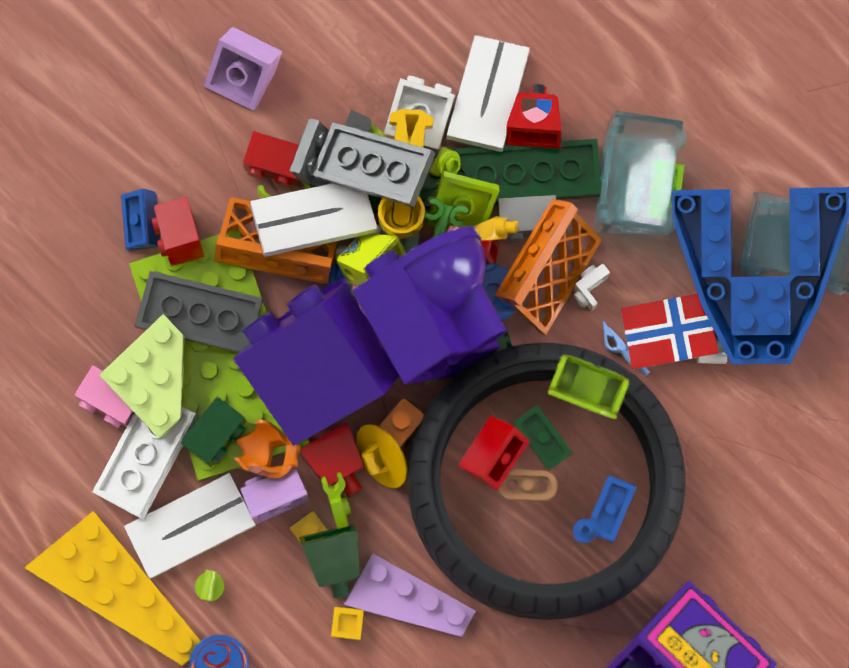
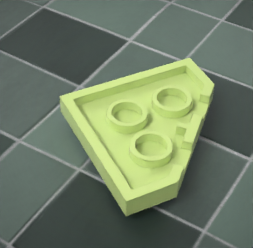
M164 314L99 375L159 439H162L182 419L184 377L183 351L185 348V336Z

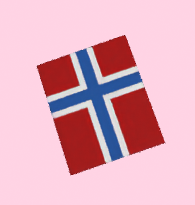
M698 294L621 308L632 370L719 354L714 329L702 308Z

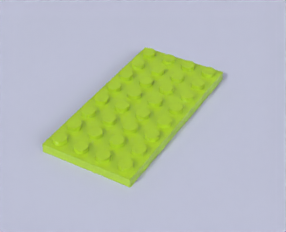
M238 229L227 233L226 236L235 239L242 238ZM218 235L200 240L205 257L171 266L168 256L162 257L161 253L129 263L141 301L150 271L262 297L252 269L215 262V248ZM264 303L262 304L259 317L267 313ZM185 340L183 351L182 407L199 415L196 422L218 396L245 417L247 422L244 426L247 429L242 437L256 428L257 420H266L284 433L233 360L238 353ZM308 438L298 443L300 448L310 444ZM232 440L226 448L229 452L219 465L214 463L211 468L189 452L199 482L242 468L234 459V457H242L243 455L236 441ZM286 446L275 447L272 458L285 454Z

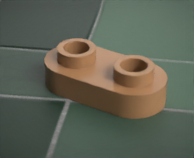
M512 469L499 488L498 493L503 499L508 501L545 502L555 495L557 480L553 474L545 470ZM514 481L517 484V489L509 491L506 488V483ZM538 482L546 483L547 490L545 492H539L536 489Z

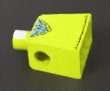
M367 234L356 237L348 247H338L335 257L344 277H348L352 284L360 286L370 279L365 267L372 260L390 251H396L399 258L406 254L398 236Z

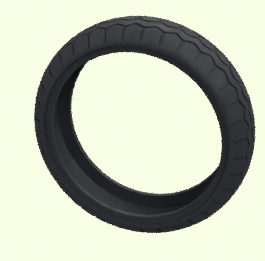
M530 343L505 348L477 360L453 377L433 399L417 428L410 451L407 473L409 505L416 530L431 559L442 573L460 590L485 606L509 615L538 620L567 619L598 611L622 599L645 581L661 562L674 539L682 516L686 486L684 458L678 435L666 410L654 393L631 371L607 356L586 348L562 343ZM562 355L575 356L616 372L629 380L618 412L626 419L637 435L646 457L650 483L647 511L642 527L629 549L613 564L602 571L577 581L561 584L526 582L504 575L491 568L472 553L460 539L452 526L444 506L440 483L441 464L447 444L454 430L478 403L491 394L512 385L530 381H552Z

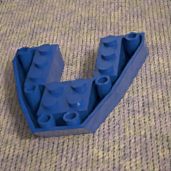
M849 187L789 188L790 276L733 277V191L731 189L672 190V221L702 308L731 364L792 363L821 304L849 219Z

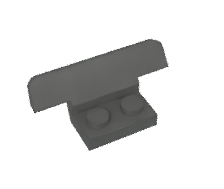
M351 109L345 126L369 132L371 120ZM310 118L290 172L302 183L313 187L332 184L316 179L311 175L329 130L319 120Z

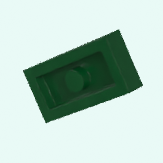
M538 405L513 422L515 428L530 440L528 443L529 447L548 472L573 454Z

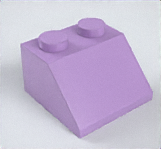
M232 27L218 41L204 87L254 111L276 72L283 51Z
M291 468L281 478L267 477L262 479L261 476L254 477L245 482L246 487L241 488L246 505L255 524H259L310 501L296 468Z

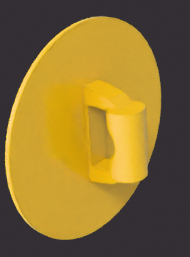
M374 424L362 426L356 436V446L364 467L380 484L389 488L400 487L407 478V465L399 445L383 428Z

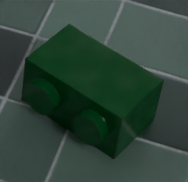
M217 396L180 443L185 449L211 468L214 463L219 465L229 452L226 448L231 441L237 442V439L242 437L247 429L244 426L247 421L244 416Z

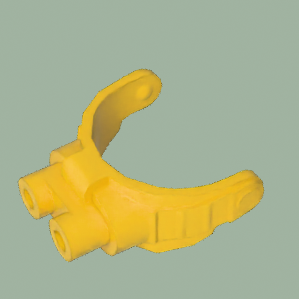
M496 216L473 227L478 231L481 240L506 239L509 233L516 234L519 231V221L509 220L508 217Z

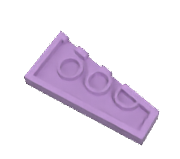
M375 554L371 555L344 603V606L364 610L457 637L463 636L476 612L474 609Z

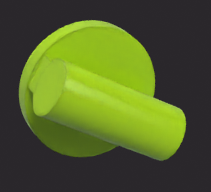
M441 147L428 172L435 177H442L443 171L457 174L461 166L459 154L446 147Z
M205 570V573L197 578L195 591L200 600L207 602L216 601L224 593V581L216 571Z

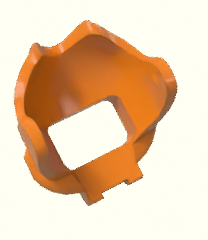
M257 420L256 428L253 431L237 439L243 455L242 457H234V459L246 471L267 476L268 478H281L291 468L298 467L297 455L300 452V445L296 444L293 446L285 433H282L274 424L266 420ZM278 446H286L283 466L271 467L273 449Z

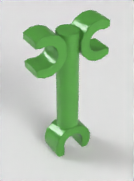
M428 197L430 203L437 205L435 212L429 213L425 211L427 219H438L432 239L446 233L449 221L455 227L464 226L462 221L455 219V214L459 211L468 213L469 209L462 204L451 206L442 203L436 197Z

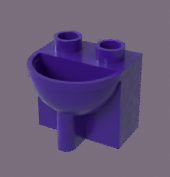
M473 226L461 227L441 234L417 246L400 258L396 251H390L375 258L365 267L370 279L352 290L404 384L455 377L470 364L499 349L500 346L496 339L507 332L506 327L482 287L486 272L485 255L480 243L481 237Z
M348 277L339 279L321 290L314 284L292 298L286 304L289 311L278 319L270 311L242 330L250 343L233 360L293 446L381 397L399 377L373 327L359 308L358 301L352 292L353 285Z

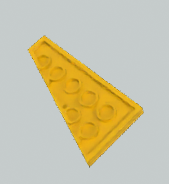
M94 511L25 567L28 571L182 666L190 661V655L194 647L201 641Z

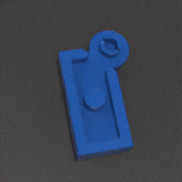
M608 475L590 520L581 519L574 525V538L584 544L590 543L595 537L613 543L636 486Z

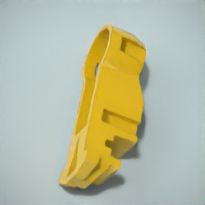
M405 108L390 113L389 124L396 126L395 140L424 148L425 130L433 129L434 117L421 110ZM418 196L412 210L410 223V206L394 202L393 223L391 218L393 201L382 198L378 207V218L383 231L388 235L398 236L399 239L409 238L417 234L423 226L425 208L421 198Z

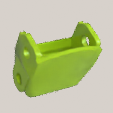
M562 355L548 393L615 419L629 380L616 372L575 356Z

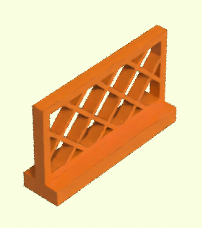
M230 197L221 232L216 242L215 262L328 284L338 241L331 242L330 245L326 243L264 257L261 244L255 241V239L259 238L258 232L255 231L249 234L244 225L254 221L250 201ZM234 207L247 210L250 215L238 220L233 213ZM238 229L244 237L235 239L226 236L227 233ZM322 246L328 253V257L314 255L311 251Z
M555 199L550 201L495 293V296L500 301L508 303L543 335H547L574 289L575 284L580 279V275L584 272L602 241L576 213L578 209L572 203ZM572 221L573 233L566 235V229ZM587 236L590 242L586 249L582 251L581 237ZM573 239L574 253L567 255L566 241ZM558 244L559 257L552 259L551 254ZM574 259V269L571 274L567 275V261ZM559 263V277L552 279V265ZM544 268V281L537 283V278ZM560 283V293L557 298H553V285ZM545 287V301L538 303L537 289ZM528 293H530V305L524 307L522 303ZM546 307V316L541 323L539 321L538 309Z

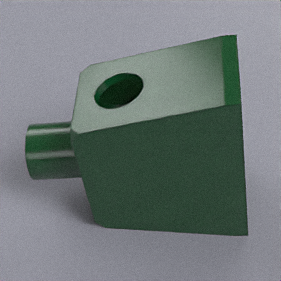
M354 524L341 529L334 528L299 537L318 586L330 585L333 598H343L350 595L348 580L356 579L360 576L358 533Z

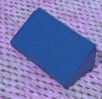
M140 189L122 194L121 203L126 250L159 247L157 240H160V234L156 235L151 218L156 217L154 205H157L156 192Z

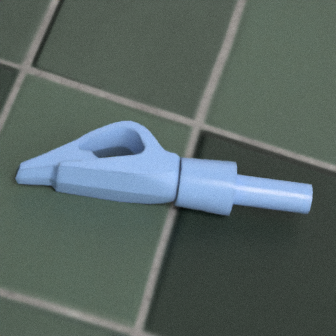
M603 321L602 326L606 350L610 353H621L624 359L631 365L628 346ZM608 337L613 338L616 347H610ZM646 367L638 368L644 376L650 373Z

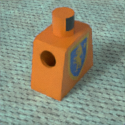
M403 398L379 427L387 431L403 451L414 438L425 412L409 399Z

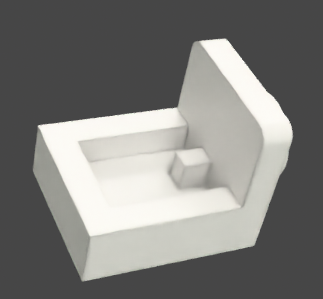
M603 263L597 268L594 265L587 268L580 275L582 279L574 287L576 292L574 298L582 308L587 306L591 312L596 309L598 303L590 294V291L608 279L610 274Z

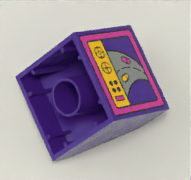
M688 580L605 668H775L777 663L761 649V646L754 638L746 635L717 607L711 597L702 593Z

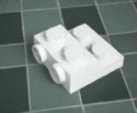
M408 75L407 80L400 78L390 113L406 108L409 110H421L434 117L433 129L425 130L424 146L439 150L456 95L451 94L452 88L435 83V87L431 88L423 85L425 80ZM389 114L384 134L395 137L396 126L389 124Z

